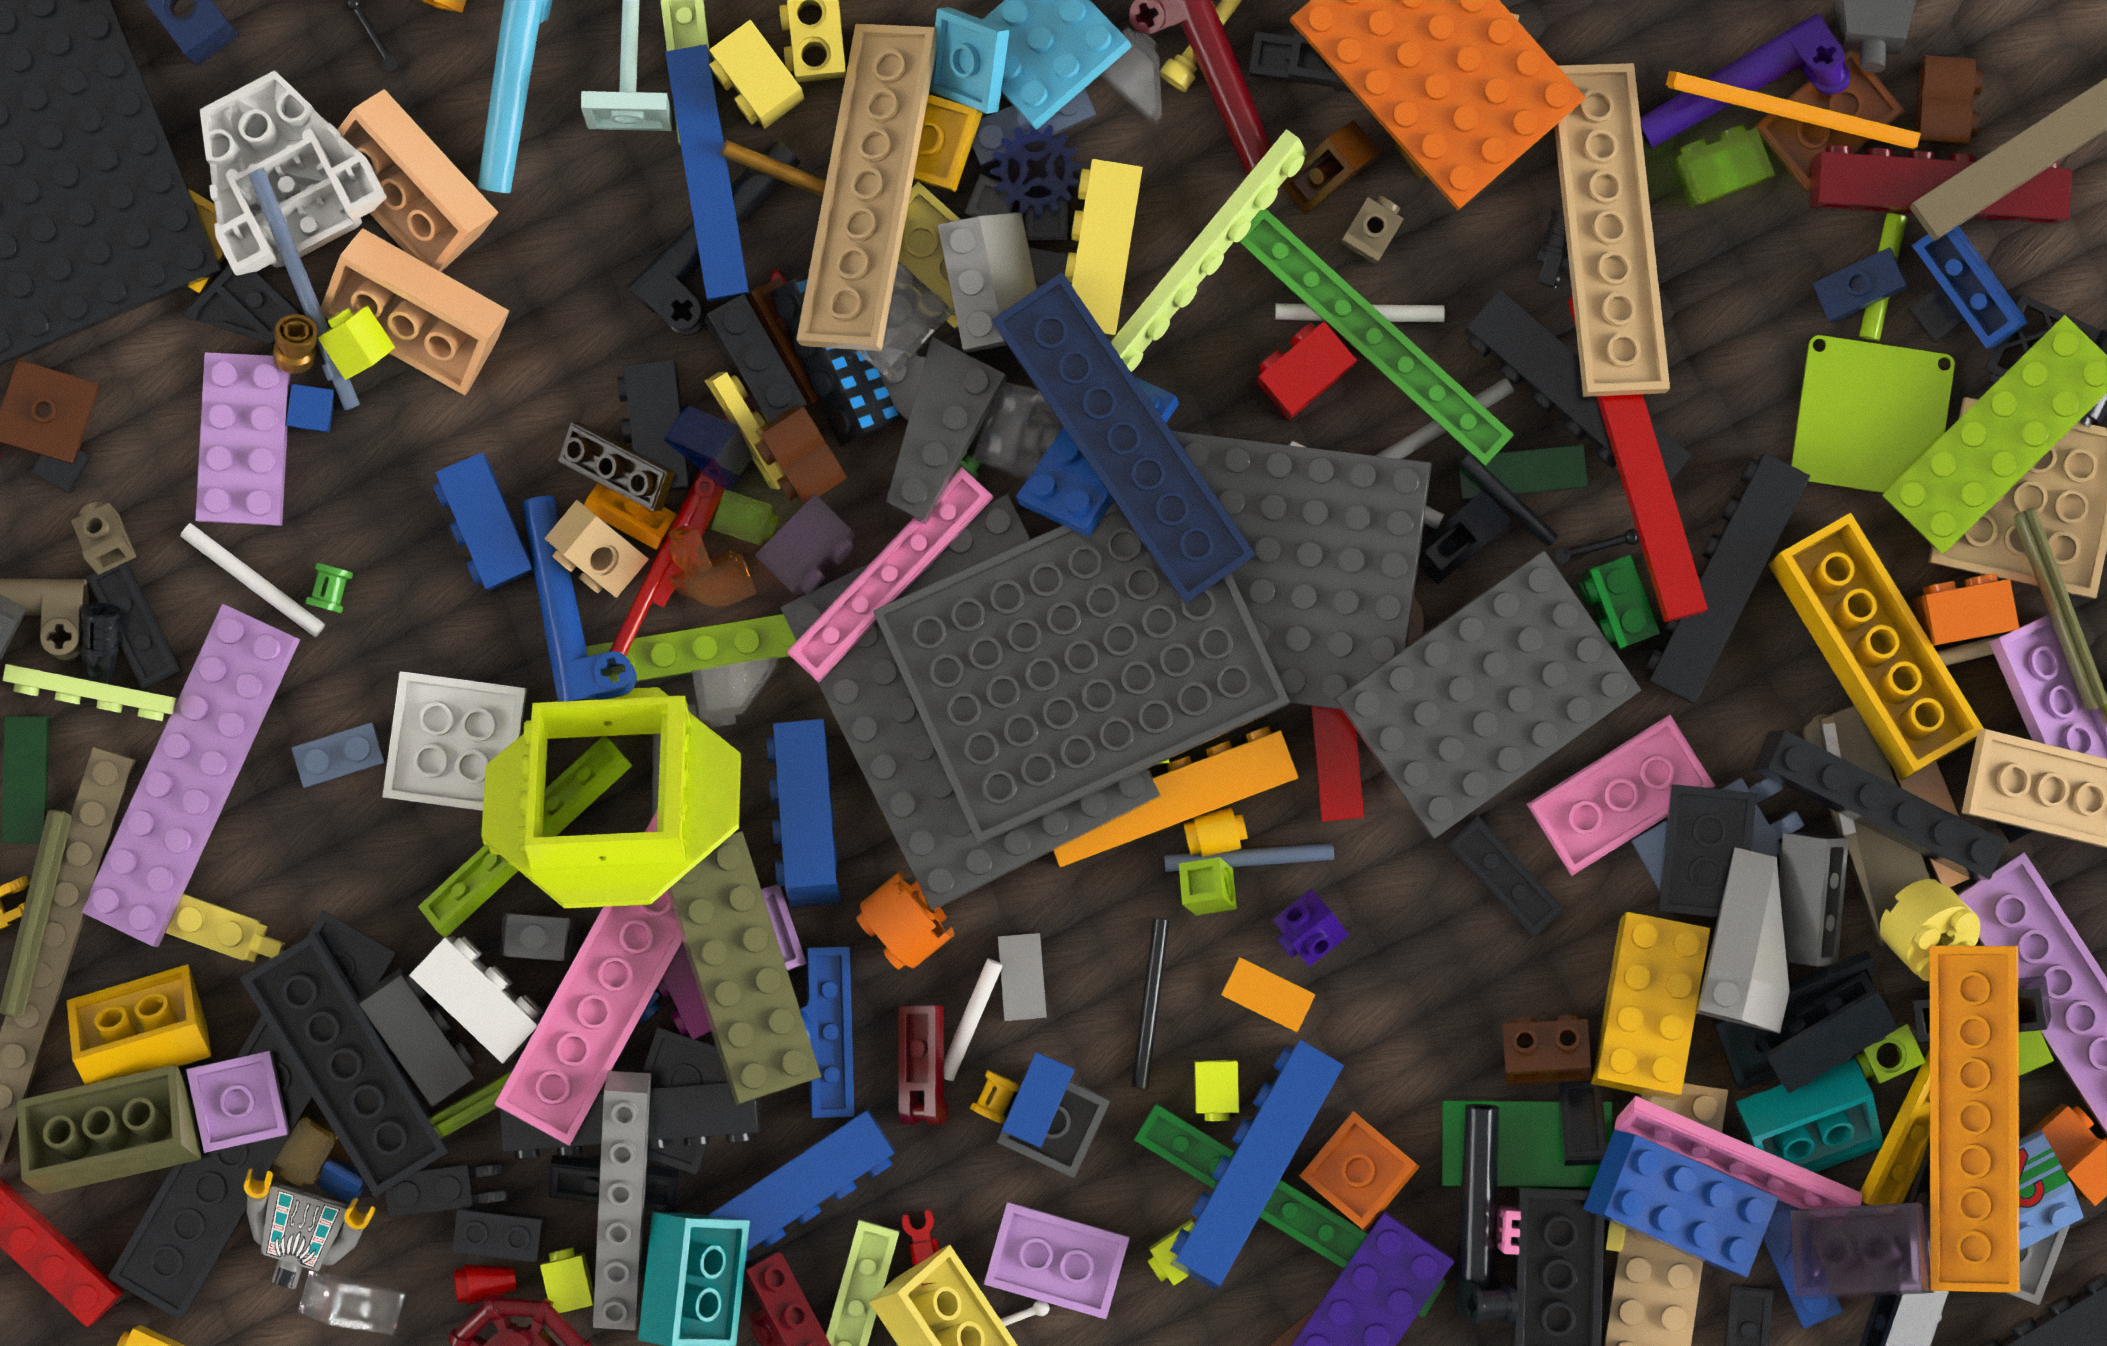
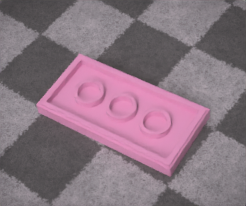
M1667 715L1526 805L1567 871L1573 876L1667 817L1671 784L1713 788L1715 785L1672 716Z

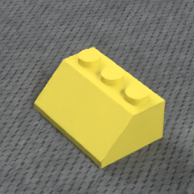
M951 1245L945 1246L918 1265L896 1277L869 1301L898 1346H1018ZM921 1283H933L924 1286L921 1285Z

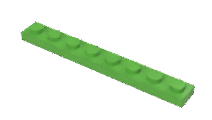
M1261 209L1251 220L1249 231L1238 243L1461 446L1486 466L1514 434L1267 209Z

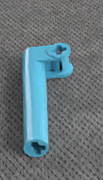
M504 0L477 186L480 189L511 193L539 24L548 21L553 0Z

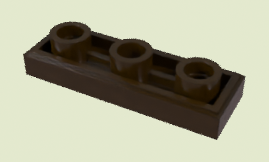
M571 422L558 459L560 463L652 511H662L675 475V471L580 422Z

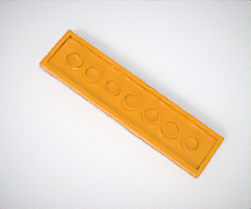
M1929 946L1930 1291L2020 1292L2018 946Z

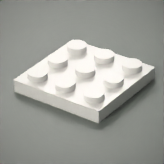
M400 671L382 797L483 811L486 764L521 736L527 688Z

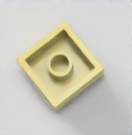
M751 20L709 49L714 60L709 64L713 74L726 91L733 87L739 94L734 99L751 125L759 121L763 128L766 129L805 100L800 85Z

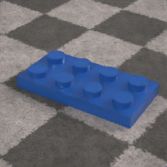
M1135 377L1165 423H1167L1179 405L1176 395ZM1064 428L1061 429L1016 495L1019 505L1061 525H1065L1069 529L1088 538L1113 503V499Z

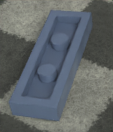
M1085 88L1037 130L1012 105L980 120L972 148L980 166L983 167L1096 117V112Z

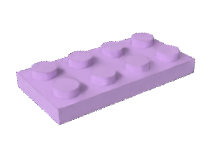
M205 352L195 519L197 522L282 526L288 429L286 420L289 407L291 373L279 369L274 363L273 356Z
M2047 614L2019 627V630L2008 632L1989 641L2032 741L2107 759V717L2102 707L2094 710L2085 709L2050 615Z

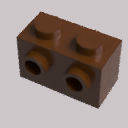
M1560 1015L1555 1017L1553 1021L1536 1022V1019L1531 1017H1520L1511 1020V1023L1502 1024L1506 1085L1591 1081L1588 1019H1579L1575 1015Z

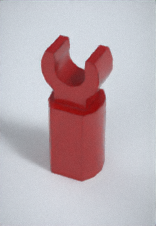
M930 1209L924 1211L926 1224L921 1228H916L911 1224L909 1213L903 1214L902 1217L903 1229L908 1235L912 1236L913 1243L908 1244L913 1267L939 1251L937 1238H931L930 1234L935 1221ZM921 1283L922 1286L928 1285V1284H933V1283Z

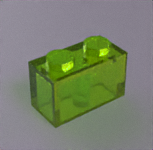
M1739 125L1720 133L1721 141L1706 146L1704 139L1680 148L1682 155L1678 156L1673 161L1690 209L1765 182L1775 175L1757 127L1745 131L1744 125Z

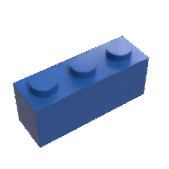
M1959 226L1935 242L1927 234L1912 245L1985 348L1998 347L2029 324Z
M481 452L435 472L439 480L438 483L433 485L441 506L443 508L450 506L456 521L450 523V527L458 545L461 547L466 544L473 560L466 563L476 586L483 583L485 589L491 591L533 573L532 559L487 455Z

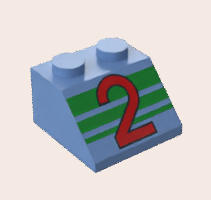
M2040 1129L2019 1140V1251L2084 1218L2075 1190Z

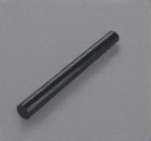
M1153 918L1132 1087L1145 1089L1149 1087L1170 920Z

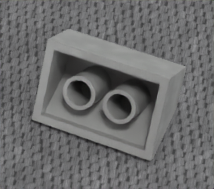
M1021 212L977 216L938 224L963 352L967 354L1007 346L991 323V320L1037 289Z

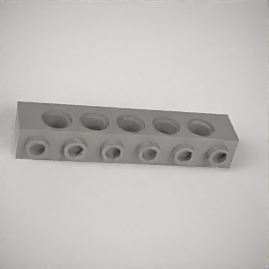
M608 1071L605 1083L593 1328L636 1330L640 1308L651 1074Z

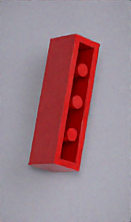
M0 1177V1247L86 1327L97 1323L125 1291L115 1282L108 1279V1276Z

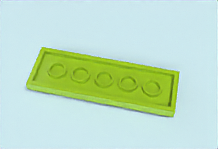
M2064 315L1882 497L1943 556L2107 394V355Z

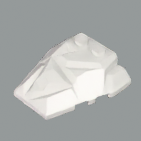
M275 70L200 109L206 161L210 165L212 185H209L210 195L214 201L217 223L214 224L215 235L236 276L257 272L268 265H272L275 268L285 266L248 176L249 173L264 168L300 257L358 228L363 223L361 217L374 211L387 197L368 159L344 139L334 126L321 117L312 105Z

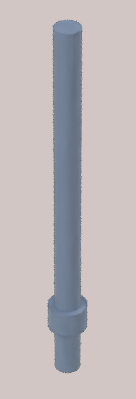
M264 168L251 172L248 176L306 317L316 324L318 330L316 342L325 362L321 366L328 381H333L344 411L360 405L350 378L347 380L343 378L318 340V337L326 332L329 327Z

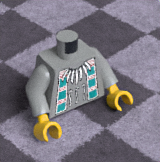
M248 1169L244 1183V1190L247 1193V1216L253 1239L262 1245L261 1254L278 1259L271 1281L277 1285L296 1289L303 1267L319 1271L323 1265L336 1264L356 1247L364 1228L375 1213L373 1206H371L368 1213L359 1212L355 1206L358 1201L357 1198H354L350 1205L281 1183L275 1182L271 1185L273 1178L271 1171H267L264 1181H257L252 1176L253 1169Z

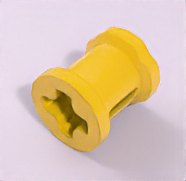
M987 1070L985 1077L988 1080L977 1103H972L970 1109L993 1121L1004 1124L1007 1119L1004 1113L1014 1092H1018L1021 1085Z

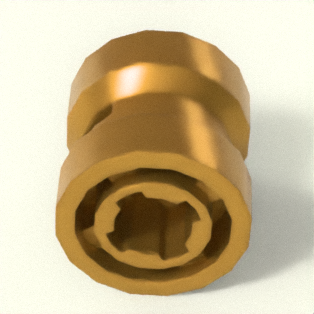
M292 314L281 318L277 322L274 336L273 360L279 369L287 373L297 374L309 370L314 365L318 330L316 324L310 318L304 315Z

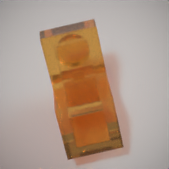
M683 525L669 531L673 542L669 546L671 556L675 564L682 568L683 571L668 578L676 591L682 596L694 602L722 607L734 604L757 593L742 554L726 551L709 559L697 528Z

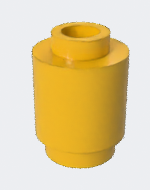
M1232 808L1205 813L1194 817L1193 821L1183 823L1191 856L1201 854L1203 858L1241 849L1240 840L1248 839L1243 815L1234 816Z

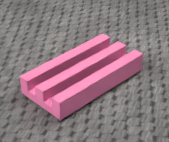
M1499 1205L1497 1207L1496 1246L1504 1254L1519 1255V1245L1511 1240V1237H1520V1228L1512 1223V1220H1521V1211L1515 1206Z

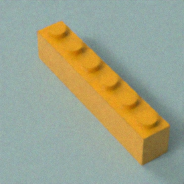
M1267 726L1246 734L1248 743L1232 748L1230 741L1206 749L1208 758L1192 763L1190 756L1166 764L1168 773L1155 778L1152 777L1151 771H1148L1160 793V797L1053 850L1059 867L1298 779L1299 777L1281 730L1272 733L1270 727Z

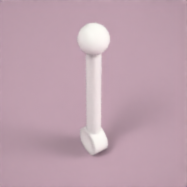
M1037 1300L1033 1307L1000 1320L1004 1326H1007L1033 1315L1045 1316L1049 1312V1304Z

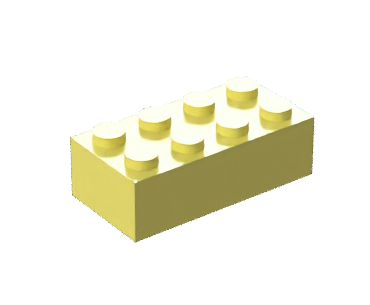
M1092 159L1091 169L1082 168L1078 199L1085 200L1084 212L1075 210L1071 240L1079 241L1077 253H1068L1065 277L1072 283V287L1111 342L1116 336L1143 167Z

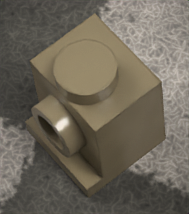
M1380 195L1376 201L1368 197L1340 244L1376 266L1404 218L1397 215L1400 207ZM1370 219H1379L1383 224V230L1379 233L1370 232L1367 227V222Z
M100 502L87 504L80 510V516L71 520L82 547L84 559L98 575L136 558L122 519L110 503L105 505Z

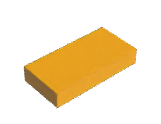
M1241 957L1238 958L1221 993L1222 996L1295 1032H1298L1316 995Z

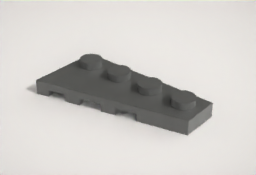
M933 337L931 338L886 502L888 506L926 524L1007 380L1006 374Z

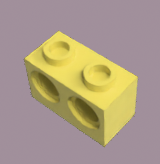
M787 0L786 5H780L782 31L790 30L792 46L784 47L785 65L789 72L795 73L797 83L845 78L846 63L839 0ZM807 5L819 7L822 10L821 19L812 25L802 23L798 17L803 7ZM815 46L824 49L827 56L821 65L811 67L804 63L803 55L807 49Z

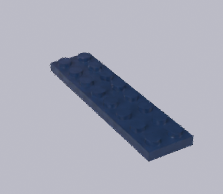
M1063 272L991 320L993 326L1184 604L1256 556Z

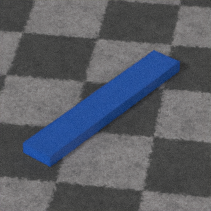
M705 44L665 51L706 298L708 301L736 297L742 294L748 295L750 292L727 158L720 156L724 139L712 69L709 66L708 46Z

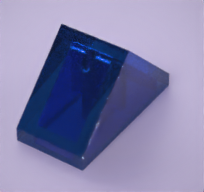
M689 405L685 406L663 439L726 491H730L753 458L737 425Z

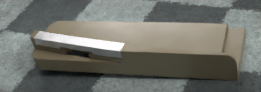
M1854 705L1830 715H1817L1808 725L1804 726L1803 735L1806 741L1897 786L1889 761ZM1830 809L1839 837L1849 838L1847 860L1877 945L1884 946L1886 943L1880 935V922L1885 910L1887 909L1891 913L1899 902L1895 896L1902 889L1916 881L1930 879L1923 857L1920 853Z

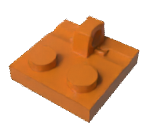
M1353 1111L1299 1177L1366 1232L1420 1166Z

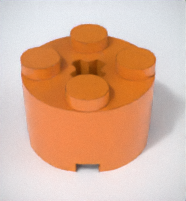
M899 870L860 903L862 913L856 917L859 925L869 936L873 937L876 934L886 946L883 952L889 962L898 970L905 965L913 969L916 968L954 936L952 927L945 931L941 924L947 918L943 910L938 908L932 911L918 882L916 881L910 886L903 880L908 875L903 870Z

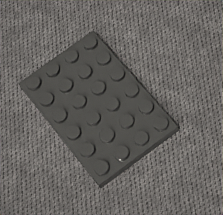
M1543 550L1334 699L1431 838L1435 839L1639 693L1641 689L1550 557Z

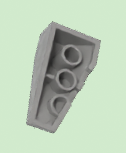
M1734 847L1696 1014L1780 1033L1790 990L1777 857Z

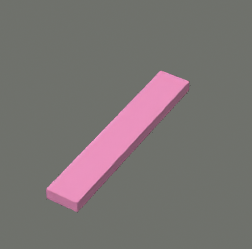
M961 467L946 486L926 524L912 519L787 651V654L819 683L877 622L873 610L898 600L993 499V495Z
M1637 1096L1616 1117L1615 1130L1638 1135L1779 1198L1778 1200L1839 1226L1861 1206L1863 1194Z

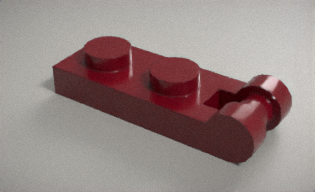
M899 1006L900 1121L904 1125H917L920 1121H926L930 1125H943L948 1117V1107L944 1101V1006ZM918 1091H924V1104H921L918 1100Z

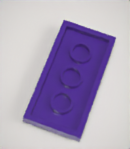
M1383 1211L1290 1346H1396L1450 1269L1454 1259Z

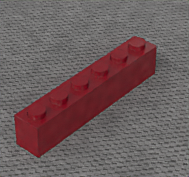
M1826 146L1825 152H1820L1812 157L1810 207L1913 214L1909 207L1914 201L1975 163L1976 156L1953 154L1950 155V160L1934 159L1935 153L1926 151L1909 152V158L1893 157V150L1871 148L1867 149V155L1851 154V147ZM2057 162L1972 218L2047 224L2063 223L2069 220L2072 169L2059 168V162Z

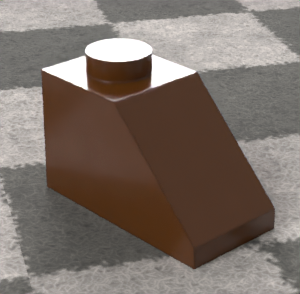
M1353 120L1329 136L1305 158L1300 170L1294 176L1287 177L1281 186L1306 215L1354 177L1381 152L1356 121Z

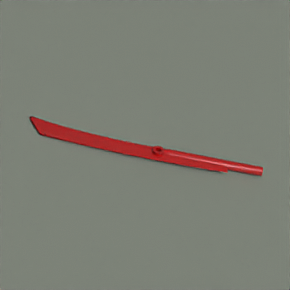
M774 269L772 271L769 283L780 277L784 284L788 282L779 270ZM747 397L744 398L743 400L745 401L751 413L755 412L751 404L749 403ZM725 414L696 478L609 652H619L626 656L651 604L654 603L660 607H665L739 465L746 448Z

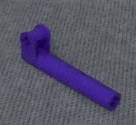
M1816 13L1705 79L1755 92L1799 67L1819 93L1835 95L1847 88L1851 76L1848 67L1843 62L1845 54L1842 46L1832 35L1823 18ZM1682 92L1640 117L1642 139L1650 149H1653L1731 104Z

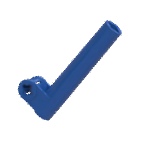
M539 496L522 502V508L558 702L605 700L629 694L635 687L637 674L624 654L607 652L588 657L571 572L552 557L557 549L544 539L560 520L555 497ZM619 666L622 671L618 677L619 681L612 682L609 678L612 674V667Z

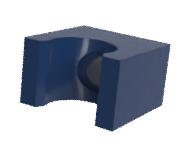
M145 0L182 52L197 66L240 36L213 0H193V11L186 17L175 16L174 7L179 0Z

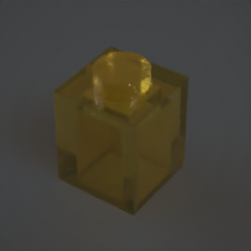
M307 1117L302 1118L297 1123L274 1164L282 1168L280 1175L289 1182L302 1187L304 1182L312 1185L317 1182L324 1164L330 1160L340 1140L335 1134Z

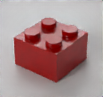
M1324 321L1317 327L1311 322L1291 338L1290 344L1293 348L1284 355L1278 349L1264 360L1257 369L1261 373L1256 381L1257 386L1288 422L1353 368L1357 361Z

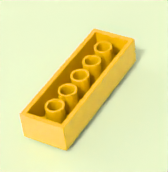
M1852 513L1847 514L1780 552L1768 564L1901 782L1971 742L1977 737L1978 729H1984Z

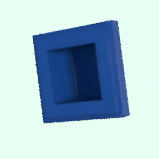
M336 1158L326 1161L318 1180L320 1188L348 1204L354 1198H359L366 1185L359 1171Z

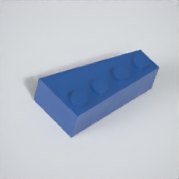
M824 719L773 723L774 737H767L766 744L768 762H776L777 778H769L771 803H779L780 819H772L774 845L782 844L783 860L775 861L777 886L785 885L791 908L841 904V892L836 879L838 857L835 836H833L835 822L832 795H830L829 789L831 788L827 730Z

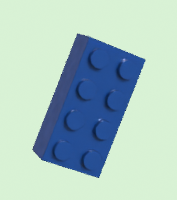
M1614 1130L1583 1210L1725 1272L1748 1278L1779 1198L1638 1135Z

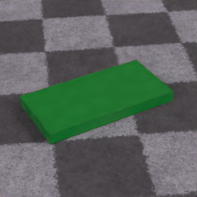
M1442 1100V1186H1461L1465 1106L1469 1104H1489L1499 1107L1497 1186L1592 1187L1600 1165L1564 1166L1559 1101ZM1603 1101L1608 1147L1612 1137V1102Z

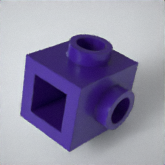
M1312 888L1272 919L1282 933L1276 938L1282 948L1291 958L1299 954L1309 967L1349 936L1334 914Z

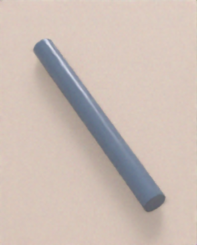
M1333 843L1243 849L1203 858L1201 854L1191 856L1190 853L1164 855L1165 872L1179 871L1178 863L1220 857L1231 867L1334 860Z

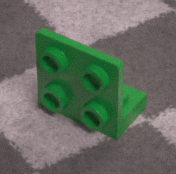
M1631 555L1593 567L1581 573L1584 581L1578 583L1582 598L1587 607L1594 605L1599 619L1595 624L1614 651L1660 634Z

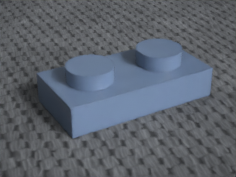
M373 722L291 747L303 788L386 763Z

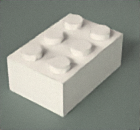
M454 936L446 937L409 976L502 1064L511 1061L530 1040L541 1020L539 1016L544 1011L527 995L516 996L509 989V986L513 983L511 979L495 965L487 968L478 959L482 952L464 936L458 939Z

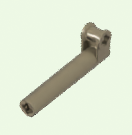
M0 579V594L27 608L24 616H41L40 640L47 652L63 661L74 660L81 655V609L89 604V585L87 579ZM63 631L71 636V641H65L63 648L55 643V638H61Z

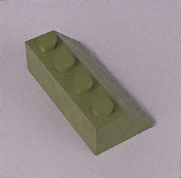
M176 1065L17 1100L21 1180L42 1195L201 1160L199 1127L196 1113L180 1070Z

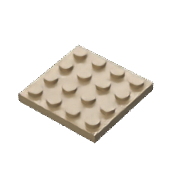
M1963 398L1959 419L1978 401L1977 399ZM2078 422L1943 556L1931 546L1928 563L1980 575L1997 573L1998 579H2010L2012 582L2039 587L2013 520L2017 513L2028 509H2035L2067 593L2096 599L2107 551V428L2091 425L2089 428Z

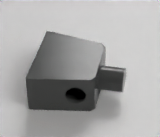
M1834 0L1840 45L1844 50L1860 51V69L1862 71L1870 73L1881 72L1885 70L1886 54L1896 55L1901 53L1907 39L1916 0Z
M503 912L500 955L518 958L573 961L581 948L583 918Z

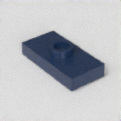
M1890 247L1812 283L1830 323L1909 288Z

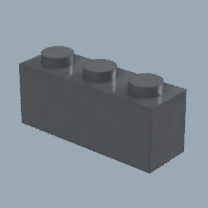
M1808 832L1783 833L1778 858L1780 862L1779 888L1787 962L1810 966H1828L1838 962L1849 838Z
M400 967L359 995V1005L433 1107L474 1079L471 1065L476 1063V1061L462 1041L457 1045L453 1042L447 1033L452 1027L438 1007L431 1011L422 998L427 995V992L412 977H407Z

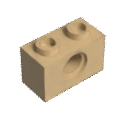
M578 500L573 503L544 538L557 549L552 555L555 560L570 572L577 566L583 571L578 577L597 594L604 588L615 598L620 595L649 560Z

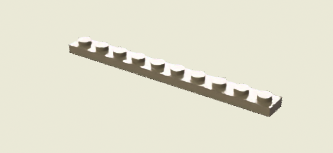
M97 747L92 749L71 813L72 821L24 1016L22 1018L5 1016L0 1031L1 1164L6 1162L18 1125L17 1100L26 1099L86 916V914L82 913V910L104 861L136 762L135 759Z

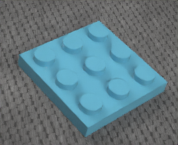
M1004 0L982 19L1009 29L1001 93L1036 130L1132 47L1128 39L1090 0Z

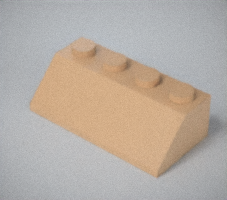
M385 89L353 108L337 129L344 139L368 159L387 196L374 211L370 212V215L406 253L436 270L443 271L480 237L498 214V211Z
M363 228L341 253L321 305L324 317L330 319L346 308H349L353 314L368 305L395 346V349L389 352L391 355L464 396L470 390L495 346L509 313L508 309Z

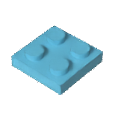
M950 7L938 8L935 22L936 57L929 91L986 114L998 112L1009 29Z

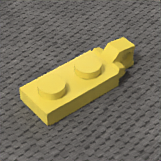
M184 893L165 932L239 960L251 962L256 961L258 954L273 958L283 952L286 944L265 936L268 926L261 924L260 920Z

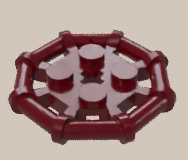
M497 1294L487 1296L484 1304L458 1329H452L448 1336V1342L451 1346H559L544 1330L547 1325L566 1346H591L590 1341H584L553 1307V1301L547 1298L543 1301L500 1298ZM510 1316L531 1317L533 1322L532 1325L527 1327H516L518 1324L512 1323ZM490 1321H493L498 1332L491 1339L486 1341L476 1335Z

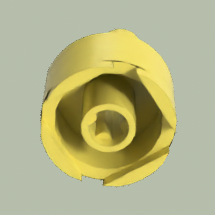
M1935 879L1919 880L1902 889L1895 896L1899 902L1891 913L1886 909L1881 918L1880 935L1884 942L1923 981H1930L1929 946H1976L1980 934V921L1976 913L1946 884H1940Z

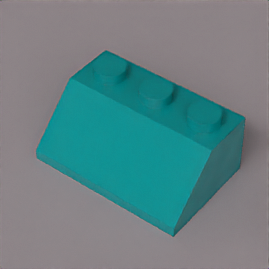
M1855 1058L1833 1067L1816 1077L1810 1084L1800 1087L1788 1094L1782 1084L1735 1102L1747 1144L1814 1173L1881 1149L1884 1143L1873 1093Z
M652 1212L638 1340L663 1346H736L750 1220L690 1213Z

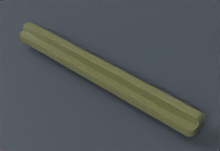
M2028 509L2017 513L2013 518L2083 705L2086 710H2094L2107 704V695L2038 513L2035 509Z
M49 810L47 812L0 1004V1013L6 1016L22 1018L25 1013L72 821V816L66 812Z

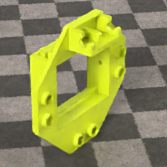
M658 687L634 688L629 694L622 697L605 700L532 703L531 720L524 722V733L486 764L481 834L483 843L489 846L491 855H501L510 865L518 869L563 908L650 905L739 829L741 754L688 711L685 696H669ZM661 733L657 832L542 837L548 739Z

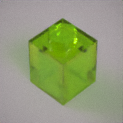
M724 489L711 530L762 547L764 539L772 541L779 517L773 515L775 507L772 504Z

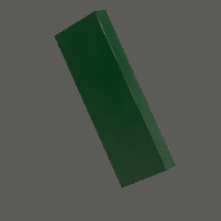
M1584 445L1497 453L1485 466L1515 495L1588 487ZM1458 465L1461 500L1473 499L1485 489Z
M4 716L1 843L40 844L47 816L49 717Z

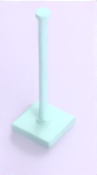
M622 0L619 92L582 91L581 109L588 129L672 131L673 114L667 93L636 92L639 0Z

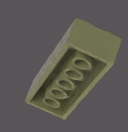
M743 831L732 834L667 890V894L734 1104L738 1105L816 1080L821 1077Z

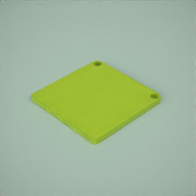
M1823 335L1813 337L1809 341L1791 466L1810 475L1808 482L1885 493L1945 433L1955 367L1954 359L1948 354ZM1817 339L1822 340L1825 344L1822 352H1818L1813 348V342ZM1941 358L1949 361L1950 367L1948 370L1944 371L1939 368L1938 362Z

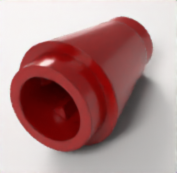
M463 1264V1268L453 1270L457 1303L467 1302L468 1306L485 1301L487 1296L493 1294L501 1296L508 1294V1292L516 1291L513 1266Z

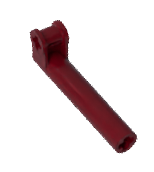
M1135 0L1130 7L1129 18L1133 27L1140 33L1151 34L1181 23L1245 174L1248 176L1269 151L1271 145L1213 0ZM1156 8L1158 15L1152 16L1150 9Z

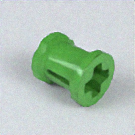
M316 563L315 569L318 571L312 596L306 598L305 604L342 613L344 607L340 603L347 580L352 579L353 573Z

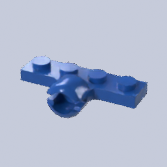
M850 947L805 948L807 999L805 1005L799 1009L821 1074L820 1078L809 1081L810 1118L854 1117Z

